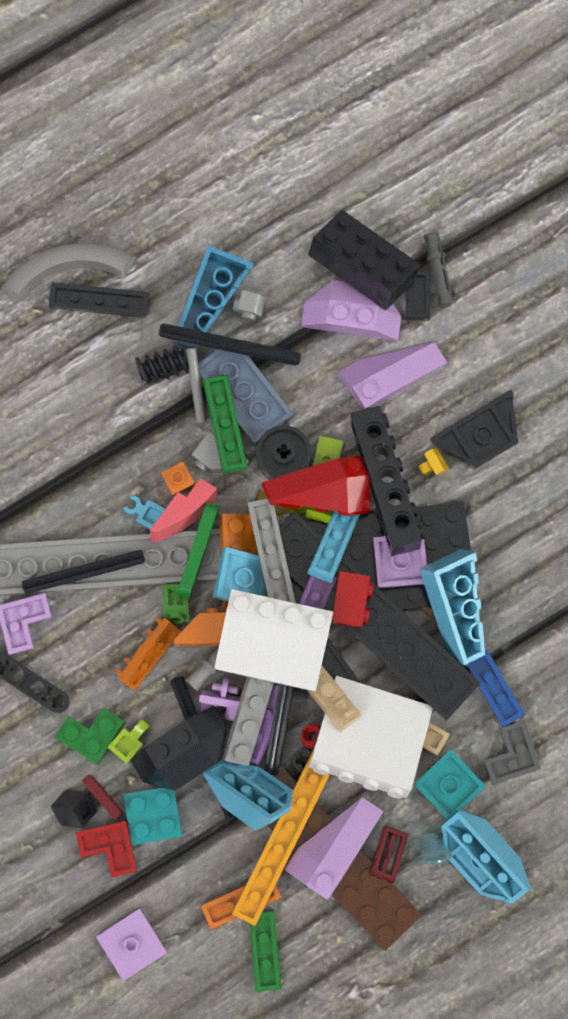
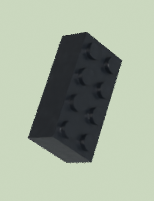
M344 210L335 215L313 237L308 256L384 310H387L414 283L421 265Z

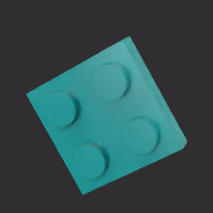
M451 749L414 783V786L447 820L459 810H462L486 787Z
M157 788L123 794L131 845L182 837L174 790Z

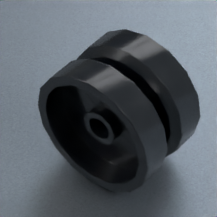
M288 425L275 426L267 430L259 439L256 449L257 464L262 475L268 480L309 467L311 461L310 443L306 435L299 429ZM284 452L288 455L286 459H282L280 454Z

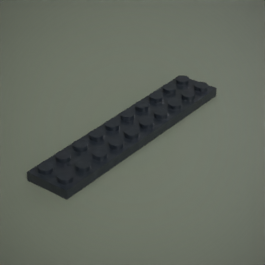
M294 511L279 527L289 575L305 590L311 576L308 574L309 568L323 537ZM342 557L334 576L337 577V581L325 607V610L333 612L339 572L363 575L344 557ZM374 585L372 598H367L365 608H370L368 624L363 623L361 629L344 627L447 721L481 683Z

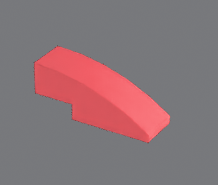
M200 478L187 497L178 492L150 529V540L153 543L160 542L183 531L196 522L203 515L207 502L213 504L217 500V488Z

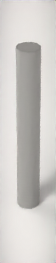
M196 348L186 349L196 422H205L206 415Z

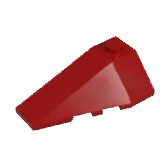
M360 456L333 459L262 483L270 505L300 509L302 506L316 508V512L324 513L325 510L338 511L339 515L344 516L367 514L371 510L369 474Z

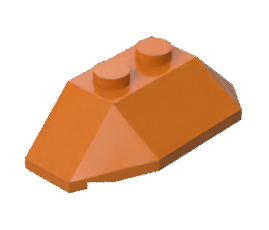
M210 608L205 609V613H199L174 639L175 647L219 646L226 612L220 613V609Z

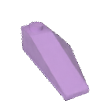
M435 342L359 359L339 371L338 374L361 410L382 404L448 362Z
M363 797L298 847L284 870L328 900L384 811Z

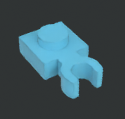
M131 495L130 499L136 503V507L134 509L124 507V511L130 516L138 515L135 521L150 530L165 508L150 500L144 506L137 496Z

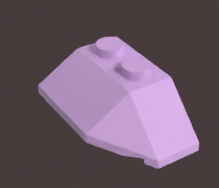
M332 280L305 302L301 327L398 341L401 315L393 304L387 310H384L348 283Z

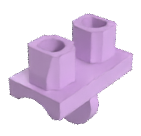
M224 677L223 684L213 683L212 690L215 691L202 689L199 702H202L201 711L213 705L216 709L217 705L227 707L225 719L234 721L241 698L239 695H234L237 694L238 687L230 686L229 678Z

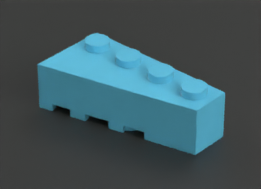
M464 549L457 550L419 568L445 649L462 665H466L485 655L483 624L479 618L481 601L477 595L479 579L478 573H475L477 556L476 552Z

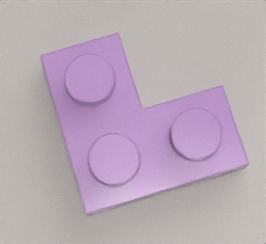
M46 593L0 605V623L9 655L34 649L28 625L52 618Z

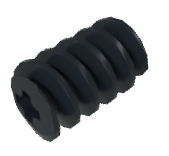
M173 345L171 354L164 348L162 357L157 351H154L152 360L145 354L143 363L138 357H135L142 384L145 380L151 386L153 377L158 383H161V375L170 380L172 371L177 377H180V369L189 374V366L183 346L180 351L176 345Z

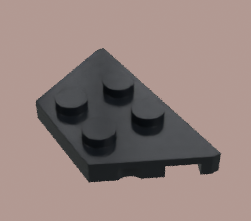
M512 390L430 438L431 443L473 469L479 468L518 444V437L515 426L516 417Z

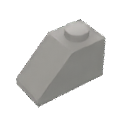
M209 431L192 453V459L195 461L193 463L195 467L204 473L208 470L212 474L221 473L222 470L214 434ZM246 458L247 467H249L250 462H249V460Z

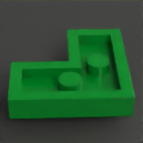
M103 708L91 728L88 729L68 716L54 738L98 765L125 721Z

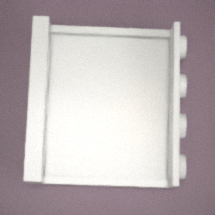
M336 676L334 681L361 713V717L340 732L325 713L308 767L313 768L316 773L321 775L332 774L338 776L339 780L352 783L354 781L363 784V787L368 790L377 791L379 789L388 792V795L393 798H407L413 786L433 708L430 705Z

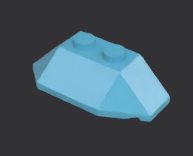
M222 759L203 772L205 779L221 806L255 831L271 824L291 810L293 790L259 766H245Z
M459 810L441 826L445 856L480 895L513 904L530 890L521 858L486 819Z

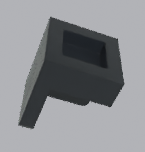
M64 790L51 805L60 825L83 829L97 813L88 792Z

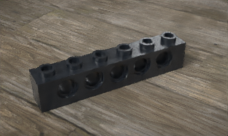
M380 406L351 412L350 424L360 457L369 474V486L390 555L392 557L419 550L421 548V541L424 539V532L422 526L417 525L415 517H417L416 506L414 502L410 503L409 484L407 480L402 479L400 473L403 472V466L400 457L396 458L393 451L396 450V444L393 435H388L389 421L386 413L382 414ZM370 433H377L379 437L371 438L368 435ZM384 455L386 459L377 460L375 456ZM391 477L394 481L386 483L382 481V478ZM397 499L401 503L399 505H391L388 501ZM397 522H405L408 526L406 528H399L395 524Z

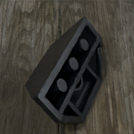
M213 705L186 719L144 747L130 762L144 783L176 791L218 763L228 727Z

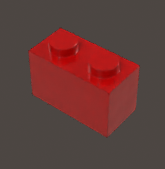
M339 572L331 624L359 629L362 628L363 623L368 624L370 608H365L367 598H372L374 583H369L370 576Z

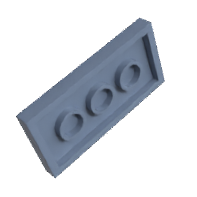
M217 349L198 363L202 379L228 375L238 425L254 445L259 442V439L267 430L275 426H281L294 416L249 356Z

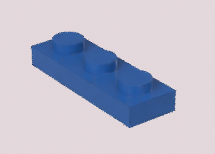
M485 649L484 656L466 664L469 672L481 683L478 687L501 727L525 715L487 649Z

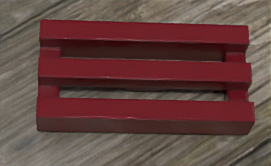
M88 774L82 780L114 820H117L123 814L122 809L93 775Z
M386 825L382 827L368 875L377 876L381 880H388L387 882L389 883L395 882L408 833ZM388 833H391L388 846L385 852V856L383 859V863L379 871L377 869L385 846ZM399 836L400 840L390 874H387L386 871L396 837Z

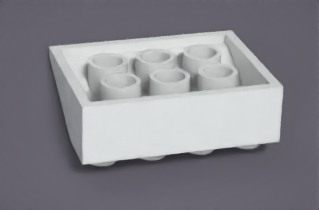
M231 589L214 669L315 692L333 612Z

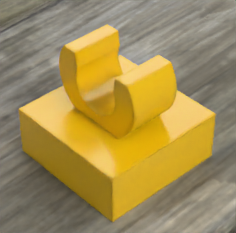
M431 449L424 453L428 461L418 466L423 475H427L432 471L436 475H443L450 470L438 449Z

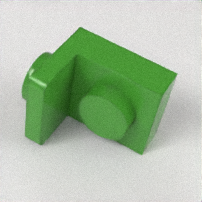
M180 583L163 584L164 618L172 624L190 621L189 599L177 595Z

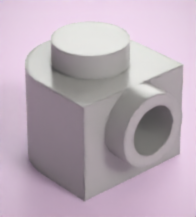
M242 290L241 297L236 296L233 310L237 311V314H240L242 319L255 321L256 318H261L266 298L262 295Z

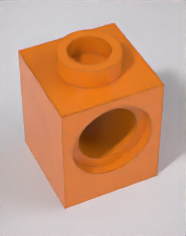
M183 461L161 473L173 498L178 492L184 495L195 486V482Z

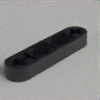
M0 651V661L7 665L8 660L12 662L6 668L4 675L0 673L1 679L52 712L63 713L69 708L70 698L64 691ZM15 667H19L23 671V678L18 682L10 679V671ZM35 681H41L44 684V691L40 695H33L30 690L32 683ZM50 687L54 689L50 694L57 698L61 695L63 696L62 701L65 703L63 707L58 706L55 709L53 707L54 701L47 698L46 703L42 701L48 695Z

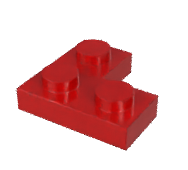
M127 821L76 832L81 858L106 852L111 878L137 872Z

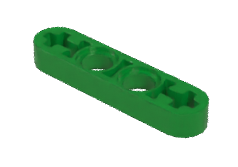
M207 502L179 585L177 593L179 596L190 599L218 515L219 505Z

